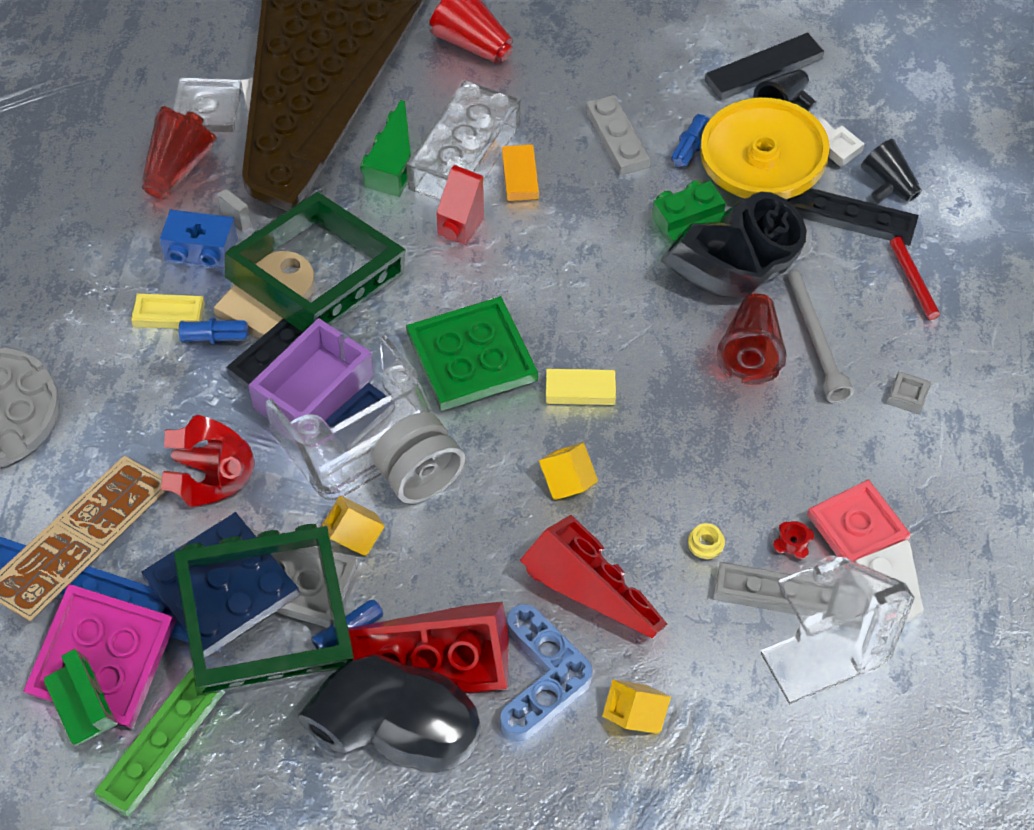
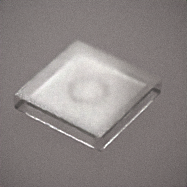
M180 78L171 119L172 130L234 132L242 91L241 80Z

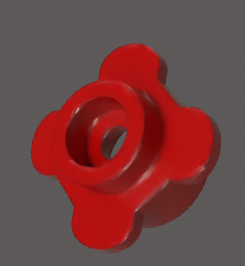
M786 521L779 525V538L774 540L773 543L774 550L778 553L787 552L793 554L797 559H805L809 554L807 547L809 542L814 539V532L801 522ZM790 539H796L797 542L793 543Z

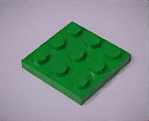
M502 296L406 325L409 340L441 411L538 381V371Z

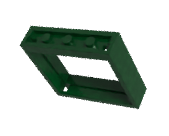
M316 192L225 252V278L304 332L318 318L330 326L401 276L404 273L406 249L320 192ZM318 222L372 258V260L320 297L309 302L255 263Z
M305 524L298 526L293 532L280 534L278 530H269L259 533L257 538L242 540L241 537L233 536L220 540L219 544L204 546L202 543H191L181 547L180 551H174V565L197 696L333 671L340 668L345 662L354 659L327 526L317 527L316 524ZM317 546L337 646L206 669L189 568Z

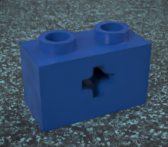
M170 209L159 240L164 260L225 268V252L236 245L238 236L234 217Z

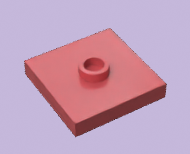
M869 479L809 508L807 513L809 519L848 571L855 560L909 540L911 535Z

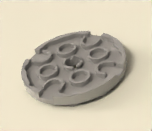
M0 347V467H3L29 455L48 437L58 417L59 395L53 378L38 359L16 349Z

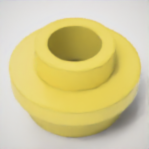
M700 524L689 534L688 547L699 558L713 559L719 556L724 549L725 538L720 529L713 524ZM709 541L712 545H703L700 542Z

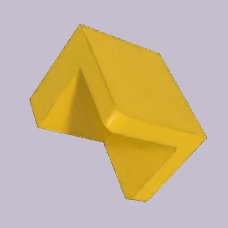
M584 442L554 450L539 460L554 500L585 492L598 482Z
M341 495L321 525L322 527H328L330 540L363 556L368 555L385 527L375 512Z
M613 679L602 717L625 729L659 734L662 730L671 696L645 684Z

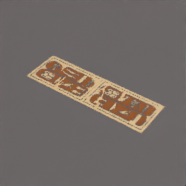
M124 455L0 570V604L28 621L35 618L166 491L161 490L162 476Z

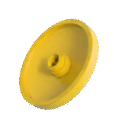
M750 98L724 107L706 124L701 139V160L707 174L718 186L727 192L745 199L760 191L772 192L784 199L804 193L822 177L829 156L828 135L820 121L806 109L794 103L775 98Z

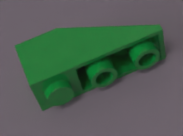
M400 100L396 109L388 114L385 128L382 133H377L369 155H364L360 166V171L364 176L365 187L397 197L401 196L412 176L406 106L403 100Z

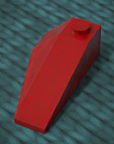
M572 515L548 527L519 560L526 566L527 573L534 580L543 582L547 587L650 638L655 637L667 625V622L641 591L633 587L629 588L624 583L623 575L625 572L618 564L612 565L601 555V552L605 549L603 545Z
M503 601L465 605L348 628L354 659L378 654L406 666L427 668L448 677L465 692L508 688L509 636Z

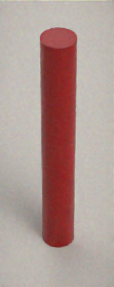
M893 238L889 244L927 319L934 320L938 318L940 312L902 238Z

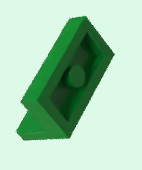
M75 648L61 656L65 667L46 676L44 682L71 743L79 746L118 724L88 658Z

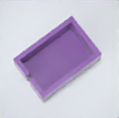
M318 318L248 385L253 409L304 444H307L320 431L319 425L374 377L372 353L349 337L343 340L340 331Z

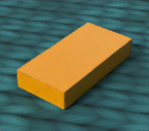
M533 144L502 146L507 201L539 199Z

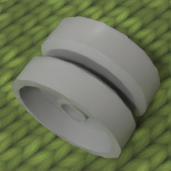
M421 412L398 421L384 432L375 444L372 452V461L381 475L389 480V486L402 502L416 504L436 496L453 483L463 469L465 453L451 436H448L447 429L433 413Z

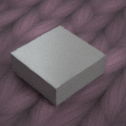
M226 188L217 194L221 216L234 217L237 229L243 233L251 227L248 204Z
M898 371L887 404L920 415L931 381Z

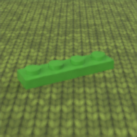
M191 668L94 791L96 798L129 818L225 692L221 691L197 696L193 670Z

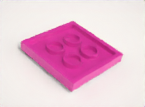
M68 584L23 692L53 703L44 678L65 667L61 656L76 648L88 658L117 724L133 729L176 619L170 615Z

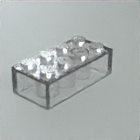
M464 80L407 162L408 190L440 201L453 165L483 175L484 182L502 155V146L509 144L520 127V99Z

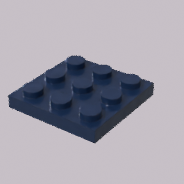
M234 512L184 545L202 543L204 546L219 544L220 540L233 536L241 537L242 540L257 537L237 512ZM173 551L141 571L143 579L186 633ZM271 554L189 568L204 658L300 596L299 588Z

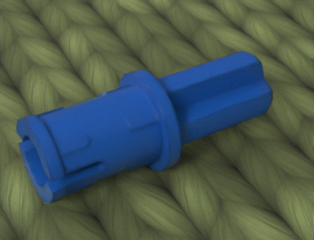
M695 115L687 131L682 132L679 136L680 142L671 155V160L675 162L676 167H686L695 152L701 149L702 134L710 120L706 115Z
M212 317L209 321H180L179 338L182 343L210 341L212 345H215L217 341H244L249 334L248 323L244 320L217 321L215 317Z
M369 600L345 616L347 627L352 628L373 624L382 618L384 613L375 600ZM333 624L311 637L315 649L337 646Z

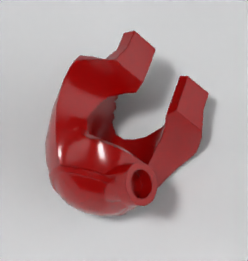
M195 415L190 419L187 426L178 430H165L164 447L176 449L172 451L171 458L182 465L186 464V466L201 469L206 474L203 481L196 482L188 473L162 472L161 490H168L178 494L187 506L196 507L227 498L242 489L252 476L255 459L251 447L247 441L243 440L226 425L202 415ZM200 441H208V444L204 447H193Z

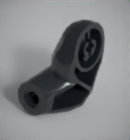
M760 191L749 198L742 199L726 210L720 223H691L672 243L662 257L661 262L699 289L716 296L746 298L766 281L783 274L793 264L805 245L807 229L801 215L787 200L772 192Z
M371 654L345 662L326 679L297 718L300 724L314 738L334 751L346 753L372 744L386 759L404 768H416L421 771L436 773L454 769L466 761L477 747L481 732V724L475 705L466 693L451 679L433 670L406 666L378 654Z

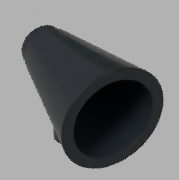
M803 70L792 71L763 81L756 86L753 94L754 98H775L791 103L797 101L808 111L817 103L804 91L809 83V77Z
M889 139L876 147L860 166L862 170L882 184V186L871 193L872 198L877 203H880L893 193L909 203L922 192L919 182L894 139Z

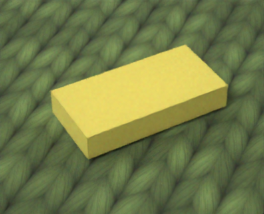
M137 293L131 318L133 327L179 329L180 321H202L205 305L204 297Z
M546 369V404L615 405V370Z

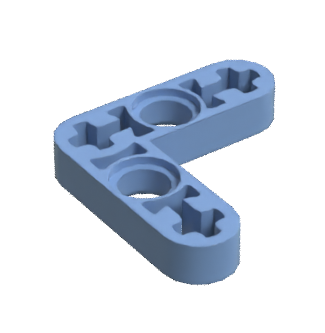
M527 604L517 605L508 613V633L546 673L508 703L501 712V731L506 738L516 742L530 738L590 687L593 673L592 665L588 659L536 608ZM518 619L524 622L529 619L531 620V630L536 634L533 640L532 632L525 625L517 627ZM551 641L558 644L560 651L554 656H545L539 651V646L544 642ZM570 669L573 672L581 670L582 679L579 680L577 677H572L567 681L568 671ZM565 682H566V688H565V691H566V692H564V689H563V687L561 686V685H562L563 683H565ZM542 690H550L557 695L558 699L554 704L544 706L538 703L536 695ZM526 703H529L532 709L530 713H528V704ZM526 715L524 727H521L519 724L511 726L512 716L520 719Z

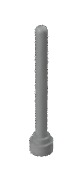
M793 269L788 273V279L826 375L823 384L826 398L831 403L846 401L854 393L850 379L842 372H839L801 273Z

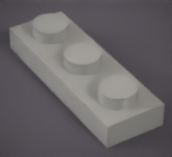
M611 95L586 102V113L619 175L622 176L649 168L650 158L616 96Z

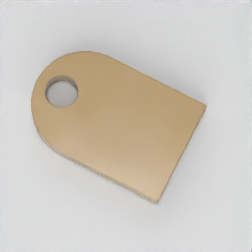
M276 251L255 263L306 300L311 297L315 288L314 272L309 261L303 256L289 251ZM290 266L299 268L295 273L283 272L285 268ZM235 284L214 306L215 316L225 321H246L249 334L259 339L283 319Z

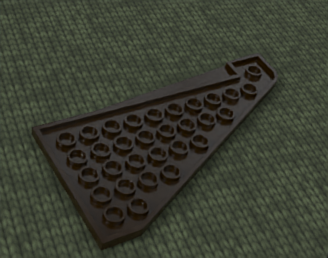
M262 0L242 169L244 187L251 197L285 211L291 210L305 198L425 0Z

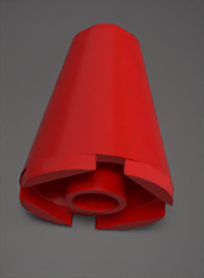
M441 0L431 16L429 25L433 28L429 30L431 34L490 62L497 63L500 60L504 62L513 51L511 46L513 39L482 0Z

